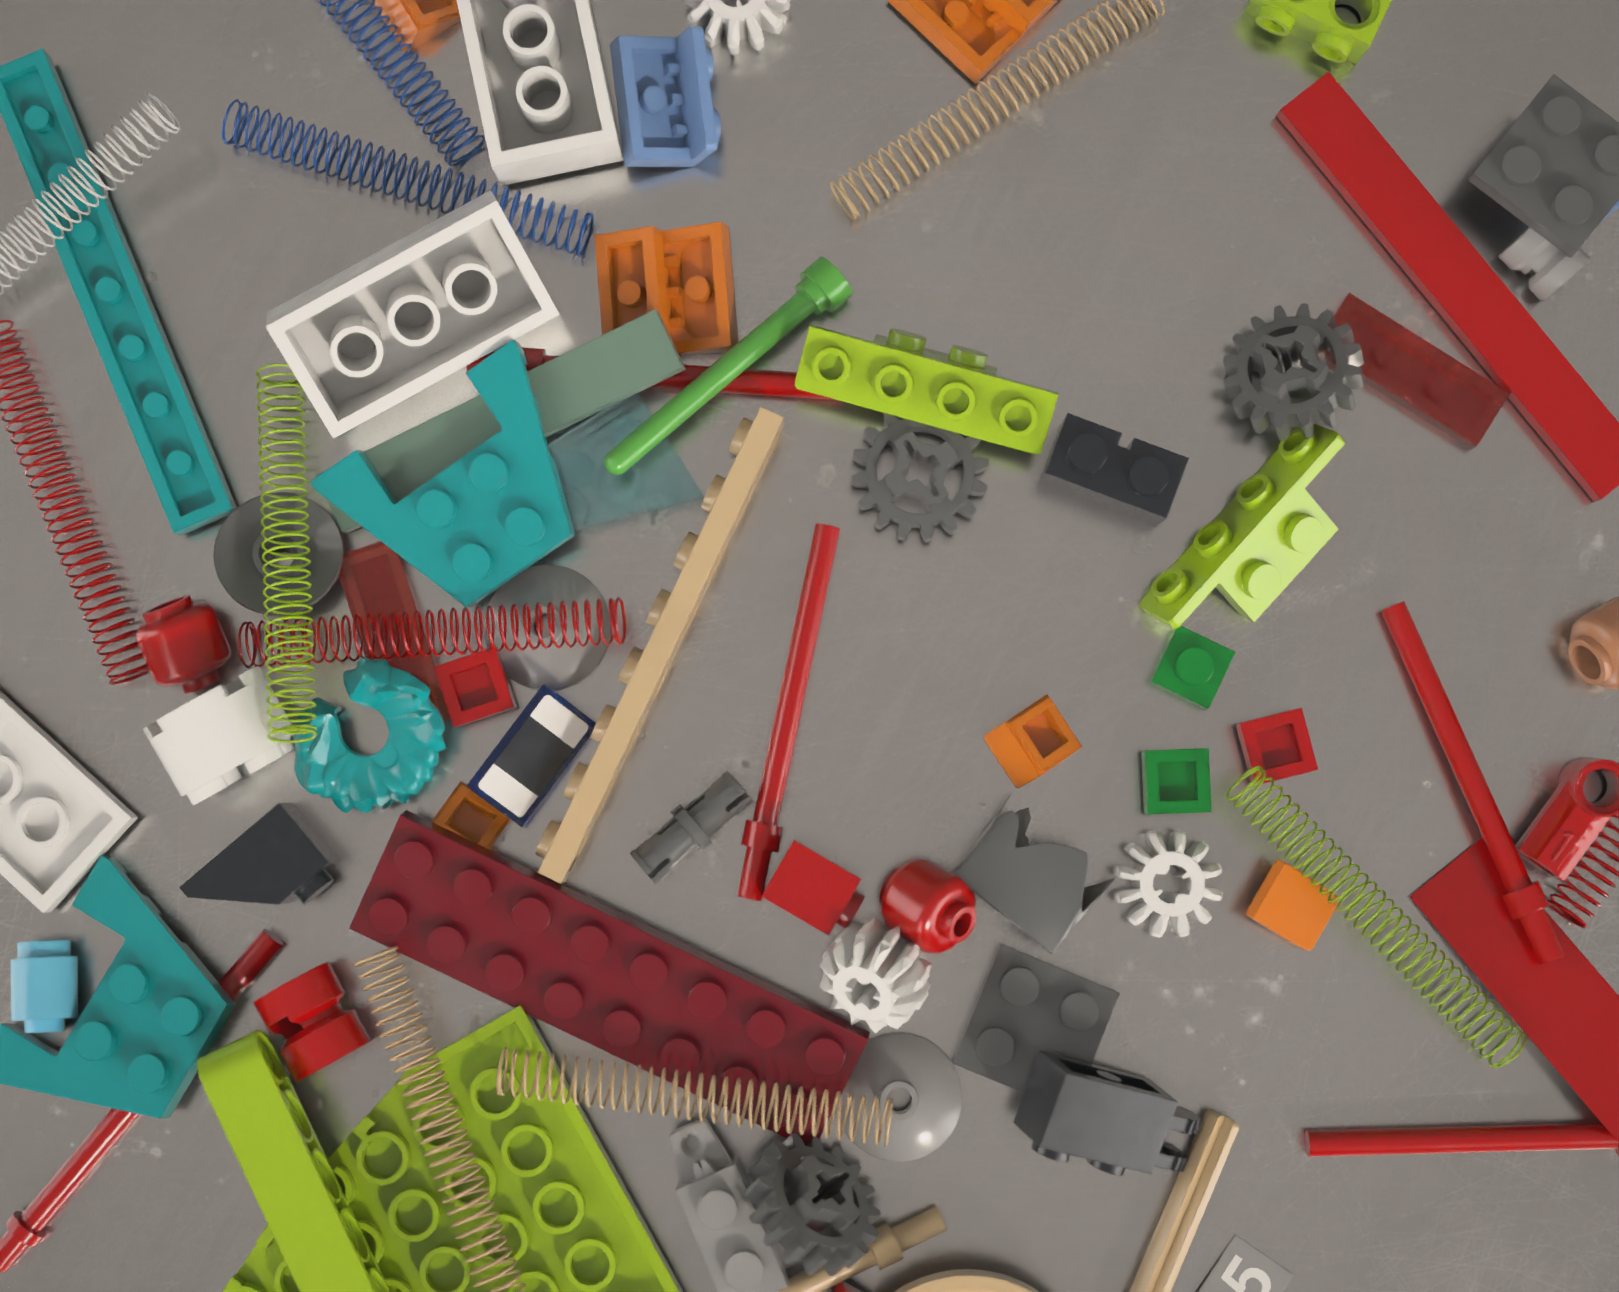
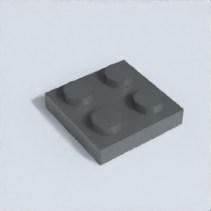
M1553 74L1468 181L1571 258L1619 201V122Z
M999 943L951 1061L957 1066L1024 1093L1039 1050L1092 1064L1120 993Z

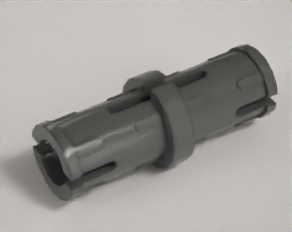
M726 771L685 808L679 804L670 812L673 818L629 854L656 885L674 866L698 847L702 851L712 843L710 837L733 816L737 815L747 805L749 806L753 800L745 793L746 791L738 781Z

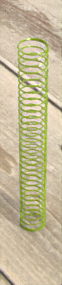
M274 363L260 367L256 371V377L259 379L256 383V387L259 390L257 400L260 402L257 405V410L260 412L257 420L261 424L258 427V433L261 435L258 439V444L261 446L258 453L262 458L259 462V467L262 469L259 478L263 481L260 484V490L263 492L260 496V502L264 504L260 508L261 514L264 515L261 519V525L264 527L261 531V536L265 539L261 546L265 550L262 560L266 562L262 567V571L266 574L263 578V583L267 586L263 590V595L267 597L263 602V606L267 609L264 619L268 621L264 626V630L268 633L264 640L269 645L265 650V654L269 657L265 662V666L270 669L266 673V678L270 681L266 686V690L271 693L266 698V701L271 705L267 710V715L272 718L267 723V726L272 730L267 736L274 742L299 743L314 739L317 736L315 732L317 727L298 724L276 729L270 723L274 720L307 722L314 720L317 716L309 712H294L273 716L270 714V710L273 708L306 710L315 707L316 703L310 700H292L273 704L270 702V698L272 696L306 698L313 696L316 691L310 688H290L273 692L269 690V686L274 683L284 686H305L314 683L315 679L310 676H288L272 680L269 678V674L273 671L283 674H305L312 672L315 667L310 664L299 663L272 668L268 662L273 659L282 662H305L314 658L312 653L296 651L309 649L314 646V643L309 640L298 639L309 637L313 634L311 629L301 627L313 622L312 618L302 616V614L311 612L312 607L307 604H301L312 599V595L306 592H297L307 590L312 586L310 582L300 580L311 575L309 570L301 568L311 563V560L301 557L309 553L310 548L300 545L310 540L309 536L301 533L308 530L309 525L305 522H300L309 517L307 512L301 510L308 506V502L301 499L308 494V491L300 487L308 482V479L300 476L307 471V468L301 464L307 460V457L299 453L306 449V445L300 442L306 437V434L300 430L305 426V422L299 419L305 415V411L299 408L305 401L300 397L304 392L303 388L299 386L300 383H291L297 381V378L286 381L265 379L275 375H294L293 372H275L264 377L259 376V372L268 367H290L285 363ZM263 382L269 386L261 389L259 383ZM293 386L301 389L300 393L294 395H275L264 391L273 387ZM263 393L271 397L261 400L260 394ZM274 398L300 399L301 403L294 406H275L267 404L265 401ZM261 404L271 407L263 412L260 410ZM276 409H295L302 412L301 415L295 417H275L265 413ZM261 416L268 417L270 420L262 423ZM280 420H295L301 422L302 426L282 429L270 427L266 424ZM265 427L272 431L262 434L261 428ZM276 432H298L303 434L301 438L293 440H278L267 437V435ZM262 438L274 441L264 446L261 444ZM279 443H296L303 446L302 449L295 451H277L267 447ZM265 449L273 452V454L263 457L262 450ZM293 454L302 456L304 459L287 463L271 461L267 458ZM267 461L275 465H271L264 469L262 467V462ZM280 466L304 468V471L292 474L275 473L268 470ZM266 472L275 476L264 480L262 474ZM286 477L304 480L303 483L297 485H279L268 481ZM266 483L276 488H272L265 492L263 490V485ZM282 489H298L305 492L302 495L290 497L269 494L270 492ZM265 495L277 498L267 503L263 501ZM288 500L305 503L304 506L295 508H280L269 505ZM266 506L278 511H274L266 515L264 513V508ZM285 512H298L306 515L299 519L270 517L271 515ZM266 518L279 521L269 526L264 524ZM283 524L306 526L305 529L295 531H282L272 529L271 527ZM266 530L280 533L268 538L264 536ZM281 536H302L307 538L300 542L271 540ZM269 541L274 544H279L280 546L272 547L267 550L265 548V543ZM288 547L307 549L306 552L297 554L272 552L276 549ZM267 553L282 556L270 561L265 559ZM287 559L307 561L305 564L292 566L274 564L273 562ZM269 564L274 567L285 569H279L268 573L265 567ZM285 571H302L308 573L307 575L300 577H282L273 575ZM270 576L284 581L269 585L266 583V578ZM285 583L308 584L307 587L296 589L274 587L275 585ZM268 588L285 591L272 596L266 594ZM284 595H305L309 597L293 601L275 599V597ZM269 600L280 603H291L275 606L273 608L267 607V602ZM284 607L309 608V610L302 612H282L276 609ZM269 612L282 615H291L275 618L273 620H269L267 618V614ZM293 618L310 620L309 622L299 624H284L276 622L284 619ZM272 623L274 625L292 628H284L270 632L268 631L267 626ZM293 630L310 632L309 634L297 636L276 634ZM269 636L292 639L274 644L268 642ZM298 642L311 644L309 646L295 648L277 646L285 643ZM272 647L293 651L274 656L268 654V650ZM286 655H309V656H311V657H309V658H304V659H283V658H278V657H282V656H286ZM288 667H310V668H311V669H309V670H304V671H283V670H278V669L288 668ZM289 679H310V680H312V681H310V682H305V683H284V682H279V681L289 680ZM291 691H309V692H312V693H310V694H305V695H285V694H280V693L291 692ZM293 703H308V704H313V705L305 706V707H285V706H282V705L293 704ZM296 715L313 716V717H311V718H306V719H286V718H283V717L296 716ZM276 733L314 734L312 737L298 740H280L271 737V735Z
M1255 766L1238 778L1226 795L1227 801L1235 800L1234 808L1246 803L1256 793L1263 781H1272L1270 788L1257 795L1244 808L1242 812L1243 817L1250 815L1259 808L1273 789H1280L1279 796L1269 801L1253 816L1251 825H1256L1264 820L1274 810L1281 798L1288 797L1289 799L1286 806L1277 810L1263 823L1259 830L1260 834L1268 832L1277 825L1289 807L1296 806L1298 808L1296 814L1285 819L1272 831L1268 837L1269 843L1275 842L1282 837L1294 824L1299 815L1304 814L1306 816L1305 822L1296 826L1281 839L1276 847L1277 851H1283L1288 848L1301 835L1307 824L1313 823L1315 825L1314 830L1296 841L1285 855V859L1290 860L1301 853L1294 862V869L1301 868L1318 853L1324 841L1330 840L1332 842L1331 848L1317 855L1304 868L1302 877H1309L1320 869L1313 876L1311 886H1317L1326 880L1320 887L1319 894H1327L1333 890L1328 897V903H1335L1340 900L1336 911L1342 912L1348 909L1345 914V920L1348 921L1356 918L1353 924L1354 929H1360L1365 926L1361 936L1367 938L1373 935L1370 941L1371 946L1382 944L1379 948V955H1386L1390 952L1387 958L1388 964L1398 961L1395 968L1396 972L1406 970L1404 980L1410 981L1414 979L1413 989H1421L1423 987L1421 997L1428 998L1431 996L1429 1005H1439L1437 1013L1439 1015L1447 1014L1446 1022L1455 1023L1454 1030L1456 1032L1464 1031L1463 1039L1472 1040L1471 1047L1472 1049H1480L1479 1055L1481 1058L1489 1057L1488 1064L1491 1068L1503 1067L1515 1059L1526 1044L1527 1036L1525 1033H1521L1519 1027L1513 1026L1512 1020L1505 1018L1504 1012L1496 1009V1004L1493 1001H1488V996L1485 993L1479 992L1477 984H1471L1469 976L1462 975L1460 967H1454L1452 959L1445 958L1443 950H1437L1435 942L1428 941L1426 933H1420V927L1417 924H1411V918L1403 915L1401 907H1394L1393 899L1386 898L1384 890H1377V883L1375 881H1368L1369 875L1360 872L1358 864H1351L1352 858L1349 855H1343L1341 847H1334L1335 841L1333 838H1326L1325 830L1317 829L1316 821H1308V813L1300 812V805L1298 803H1291L1292 797L1290 795H1282L1283 788L1281 786H1274L1273 777H1265L1266 771L1262 769V766ZM1258 772L1253 781L1243 791L1229 798L1232 790L1241 781L1251 774ZM1263 772L1262 778H1261L1260 780H1258V778L1260 777L1261 773ZM1253 787H1255V789L1249 794V796H1247L1242 802H1240L1239 804H1237V803L1239 802V800H1240L1249 790H1251ZM1265 794L1262 800L1253 809L1246 813L1248 808L1257 799H1259L1261 796ZM1274 803L1273 806L1266 812V814H1264L1260 819L1254 822V820L1264 809H1266L1269 805ZM1283 811V813L1271 826L1262 831L1270 820H1272L1277 814ZM1292 819L1290 824L1277 837L1271 840L1272 836ZM1301 828L1300 831L1290 842H1288L1285 846L1280 848L1281 844L1293 832ZM1315 833H1323V838L1321 840L1315 842L1314 844L1309 846L1304 852H1302L1306 848V846L1311 842ZM1309 837L1307 842L1295 854L1288 857L1290 852L1301 841ZM1319 844L1317 849L1311 854L1309 858H1307L1300 865L1296 866L1299 860L1309 850H1311L1313 847ZM1339 849L1341 852L1340 856L1329 861L1321 868L1330 857L1332 851ZM1328 853L1314 870L1305 875L1308 868L1317 859ZM1348 858L1349 864L1333 873L1341 859ZM1337 861L1321 880L1314 883V880L1325 868ZM1356 866L1358 869L1357 874H1353L1342 881L1350 867ZM1345 870L1334 885L1322 892L1323 888L1333 877ZM1360 875H1365L1366 882L1361 883L1358 886L1354 887L1352 890H1350L1356 883L1358 877ZM1355 877L1350 886L1340 896L1331 901L1334 893L1342 885ZM1368 884L1375 886L1374 891L1360 898ZM1363 886L1359 894L1347 906L1339 909L1340 905L1350 894ZM1381 892L1383 899L1370 905L1376 893ZM1372 895L1360 911L1347 918L1348 914L1359 902ZM1385 901L1392 903L1391 908L1379 913ZM1381 903L1367 921L1356 927L1357 922L1367 911ZM1397 909L1400 911L1399 917L1388 921L1393 910ZM1389 912L1385 920L1374 931L1364 935L1365 931L1376 919ZM1402 918L1409 920V925L1396 930ZM1398 920L1387 936L1373 944L1376 936L1385 927ZM1411 927L1417 928L1416 934L1405 938ZM1406 929L1403 936L1394 946L1385 952H1381L1382 948L1393 936ZM1419 935H1424L1426 942L1414 946ZM1415 937L1410 947L1402 955L1390 961L1393 953L1402 944ZM1433 944L1434 950L1422 955L1427 945ZM1424 945L1419 955L1410 964L1400 970L1398 969L1401 962L1411 952ZM1437 952L1443 955V959L1431 963ZM1432 954L1428 963L1417 974L1407 978L1409 971L1420 960ZM1445 961L1451 963L1450 968L1440 971ZM1441 962L1439 968L1430 979L1418 987L1415 986L1425 971ZM1454 969L1460 972V976L1449 980ZM1450 970L1448 976L1438 988L1424 995V991L1434 979ZM1462 978H1466L1468 984L1458 988ZM1458 979L1457 984L1445 998L1432 1004V1000L1443 987ZM1471 986L1476 988L1477 993L1466 996ZM1467 987L1461 999L1453 1007L1443 1013L1440 1012L1444 1003L1452 995ZM1479 995H1483L1485 1001L1475 1005ZM1475 996L1470 1007L1457 1019L1449 1021L1450 1015L1461 1003ZM1484 1004L1481 1012L1470 1024L1460 1030L1457 1029L1460 1021L1470 1011ZM1487 1004H1492L1494 1009L1484 1013ZM1496 1012H1500L1502 1018L1492 1021ZM1492 1013L1487 1024L1478 1033L1469 1038L1465 1037L1472 1025L1483 1016ZM1504 1020L1510 1023V1027L1501 1029ZM1501 1021L1496 1032L1486 1042L1477 1047L1474 1046V1042L1485 1029ZM1513 1029L1518 1031V1033L1511 1035ZM1509 1030L1506 1038L1491 1053L1487 1055L1482 1054L1489 1042L1498 1034ZM1519 1035L1513 1049L1503 1059L1492 1064L1491 1061L1494 1054L1509 1039ZM1521 1035H1522V1036L1524 1037V1041H1523L1521 1047L1519 1048V1050H1518L1509 1060H1507L1506 1062H1504V1061H1505L1506 1059H1508V1058L1513 1054V1052L1516 1050V1048L1518 1047V1045H1519V1043H1520Z

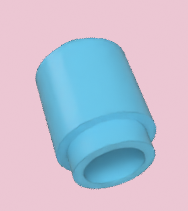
M71 940L17 943V958L10 959L11 1021H24V1034L65 1031V1019L78 1018V956H71Z

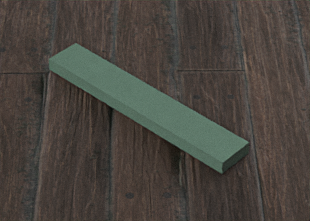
M655 309L527 373L533 394L537 397L542 414L541 423L545 437H548L686 369L659 311ZM478 395L364 452L399 502L501 431L502 427L481 395ZM327 500L342 532L350 533L362 527Z

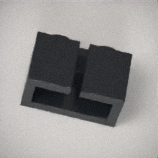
M1067 413L1059 426L1038 483L1157 527L1167 519L1189 458L1134 438L1124 448L1118 445L1122 435L1121 432Z

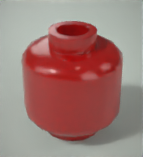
M189 594L167 601L142 614L145 623L136 632V642L156 684L162 687L180 684L184 694H189L206 688L221 679L217 668L229 660L232 651L217 615L209 603H193Z
M917 859L896 868L889 874L880 891L879 901L884 926L888 930L899 926L900 937L906 942L917 944L923 952L940 954L947 951L957 943L964 941L974 928L976 922V899L974 892L969 889L963 879L955 875V872L934 861Z

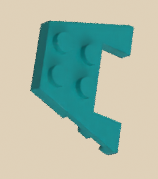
M511 340L466 372L501 425L502 430L398 502L365 452L357 449L310 481L318 493L465 607H472L575 536L554 457L550 455L541 423L542 414L536 395L533 394L525 365H527L524 350L515 340Z
M101 855L73 901L72 906L125 938V941L59 1052L29 1033L24 1034V1030L13 1023L0 1024V1084L159 1119L170 1118L198 1071V1059L208 1054L235 1008L236 1003L186 943L180 942L160 917L162 913L148 896L142 895L126 876L128 872L123 865L111 856Z

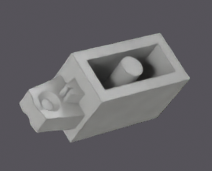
M706 1118L703 1122L697 1120L670 1133L669 1139L679 1174L675 1192L717 1291L777 1292L788 1287L789 1271L785 1262H783V1257L777 1243L766 1246L763 1239L769 1232L765 1224L752 1223L749 1218L759 1206L757 1203L744 1197V1191L751 1185V1182L739 1154L728 1155Z

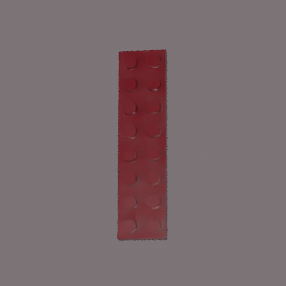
M405 810L399 816L349 929L386 947L398 946V949L395 951L514 1008L521 1005L526 1014L637 1067L640 1064L641 1069L650 1072V1067L653 1066V1075L661 1078L662 1070L665 1068V1080L672 1084L675 1070H678V1087L684 1089L687 1073L690 1071V1092L695 1095L699 1076L703 1073V1099L707 1100L711 1079L715 1074L714 1104L719 1105L724 1078L728 1076L727 1110L729 1111L736 1082L740 1078L739 1116H742L749 1081L752 1079V1122L763 1081L766 1082L765 1122L773 1087L776 1082L778 1083L777 1125L785 1090L789 1084L791 1086L790 1124L798 1090L801 1086L803 1087L802 1128L810 1093L813 1088L816 1089L815 1127L822 1096L826 1089L829 1093V1121L836 1093L840 1091L842 1095L869 1040L870 1032L855 1024L851 1026V1022L408 810ZM736 1097L735 1106H734V1110H733V1113H735V1114H736L737 1097ZM774 1097L766 1129L785 1138H788L792 1133H797L805 1146H807L813 1137L812 1103L805 1132L803 1135H800L799 1099L792 1132L788 1134L787 1101L780 1129L778 1132L774 1130ZM761 1099L760 1108H759V1112H758V1116H757V1120H756V1124H758V1125H760V1126H762V1125H761L762 1099ZM749 1100L744 1117L749 1120ZM825 1102L823 1106L819 1129L817 1135L815 1136L818 1139H820L824 1131Z

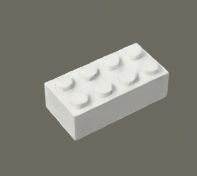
M457 0L490 163L501 186L623 160L590 0Z
M490 190L266 313L265 327L334 439L560 314Z

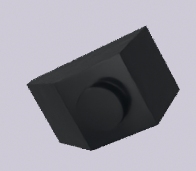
M278 803L179 888L188 898L277 905L290 903L298 898L305 905L334 881L328 872L341 859L294 803Z

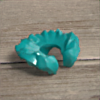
M364 657L358 660L356 668L346 670L343 673V681L350 700L377 710L386 720L389 731L388 740L379 752L367 755L350 749L342 738L340 722L336 715L342 708L320 697L312 699L316 703L315 707L301 711L313 713L317 717L312 721L296 722L295 724H307L317 727L315 731L317 736L314 739L294 743L296 750L294 771L299 783L310 794H319L321 798H331L340 811L348 813L354 807L361 812L367 813L372 811L374 807L386 809L393 802L405 804L412 794L420 792L424 783L432 781L434 767L439 763L440 759L439 751L446 749L442 735L446 729L440 711L429 699L430 689L428 686L409 672L391 667L385 659L370 660ZM299 715L297 719H306L313 716ZM295 734L293 740L312 737L314 734Z

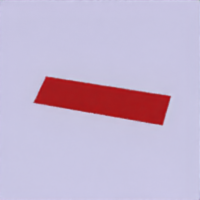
M1482 837L1413 893L1410 898L1619 1143V995L1547 912L1546 915L1565 956L1540 965L1520 919H1512L1502 897V894L1506 893L1507 890Z

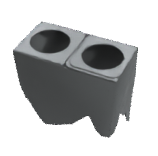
M1008 797L1002 808L971 846L953 872H955L956 876L963 879L971 891L1052 954L1116 877L1096 885L1084 887L1088 867L1087 852L1076 847L1051 842L1029 845L1028 837L1025 835L1031 819L1029 808L1021 809L1016 813L1013 811L1005 812L997 819L1008 801Z

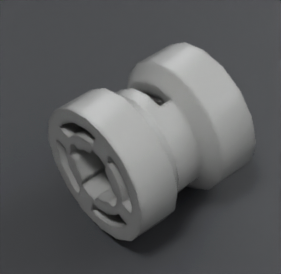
M1530 227L1498 256L1511 270H1521L1524 275L1527 273L1531 275L1529 289L1541 302L1565 284L1591 259L1581 248L1571 258Z

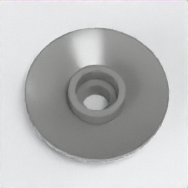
M544 564L528 567L499 587L490 600L489 605L493 609L495 620L493 643L495 647L500 649L502 639L499 630L498 610L499 606L503 605L507 619L506 644L509 649L513 647L514 637L511 628L510 610L511 606L515 604L519 618L518 643L521 648L525 646L523 605L527 603L531 617L530 641L532 646L536 647L539 638L534 631L535 605L537 602L540 603L543 615L547 614V605L551 601L557 624L554 638L559 646L563 638L559 606L563 600L567 612L566 637L569 644L572 645L575 637L572 622V602L576 600L579 610L578 635L581 643L584 644L587 637L584 618V601L586 599L589 600L591 608L590 633L594 643H597L599 628L596 601L598 598L602 601L603 635L608 643L611 634L608 607L596 586L577 571L559 565ZM489 610L490 631L492 633L491 613ZM501 610L502 629L504 632L503 612ZM526 610V624H527V630H528V618H527V610ZM514 611V627L516 631V620ZM485 615L484 633L487 648H489L490 640L488 637ZM551 636L542 638L545 646L549 645ZM601 638L597 646H594L589 640L585 647H582L577 641L572 648L564 642L560 649L552 643L551 647L546 650L540 643L537 650H533L528 644L524 651H521L516 645L515 649L511 652L504 646L499 653L506 674L510 679L528 688L551 691L570 687L589 676L600 664L608 646Z
M885 1033L868 1040L841 1095L840 1125H842L847 1099L851 1092L854 1096L853 1129L861 1096L863 1094L866 1095V1128L872 1101L875 1096H878L879 1132L881 1117L889 1092L896 1088H903L910 1093L911 1103L903 1111L892 1110L888 1145L884 1146L888 1106L880 1142L878 1145L875 1144L876 1103L865 1144L862 1142V1103L853 1143L865 1153L878 1159L892 1162L912 1161L935 1151L953 1132L962 1106L961 1083L951 1060L933 1042L911 1033ZM838 1103L836 1105V1113H838ZM849 1104L848 1113H847V1118H846L845 1127H844V1132H845V1134L848 1136L849 1139H850V1136H849V1134H850V1104Z

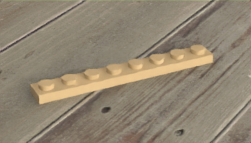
M760 406L754 421L745 417L741 420L728 449V452L737 457L727 478L718 474L714 477L701 505V509L709 512L705 524L699 535L688 532L675 558L673 566L681 569L682 572L672 593L661 589L648 614L646 623L655 627L644 650L636 646L633 647L622 668L618 681L626 684L627 687L617 708L606 704L591 734V739L599 742L589 766L582 762L577 764L566 785L563 797L572 800L562 823L551 820L539 841L535 855L544 858L538 871L539 874L560 884L568 882L785 427L783 416Z

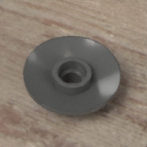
M288 492L269 493L277 496H299L298 494ZM267 495L263 497L265 503L277 499ZM257 496L238 506L226 518L215 540L213 558L218 579L226 592L243 607L265 614L267 609L263 606V602L267 597L263 595V590L267 586L263 583V578L266 574L262 571V567L266 562L262 560L265 550L261 546L265 540L261 536V531L264 529L261 525V519L264 515L260 512V508L264 504L260 502V496ZM304 496L301 499L306 500L308 506L301 510L307 512L309 517L300 522L308 524L309 529L301 533L309 536L310 540L300 545L310 548V552L301 557L311 560V563L301 568L309 570L311 575L300 580L308 581L312 586L307 590L297 592H306L312 595V599L301 603L312 606L327 594L339 576L343 562V542L339 529L331 515L318 503ZM288 500L269 505L280 508H295L304 506L305 503ZM266 506L264 508V513L266 515L271 512L278 511ZM285 512L274 514L270 517L299 519L306 515L298 512ZM268 518L264 520L266 526L279 522ZM283 524L271 528L282 531H295L305 529L306 526ZM270 530L264 532L266 538L280 534ZM281 536L271 540L300 542L307 538L302 536ZM269 541L265 543V548L267 550L272 547L280 546L279 544H274ZM288 547L276 549L272 552L297 554L306 552L307 549ZM267 553L265 559L270 561L276 555ZM293 559L290 566L305 564L307 561ZM269 564L265 567L268 573L279 570ZM285 571L273 575L282 577H300L307 575L308 573L302 571ZM270 576L266 578V583L269 585L284 581ZM285 583L275 585L274 587L296 589L307 587L308 584ZM271 588L266 590L268 596L285 592ZM305 595L275 597V599L292 601L309 598ZM269 600L267 602V607L273 608L275 606L291 603H280ZM284 607L276 610L298 612L307 607ZM269 612L267 615H282V614H277V613Z

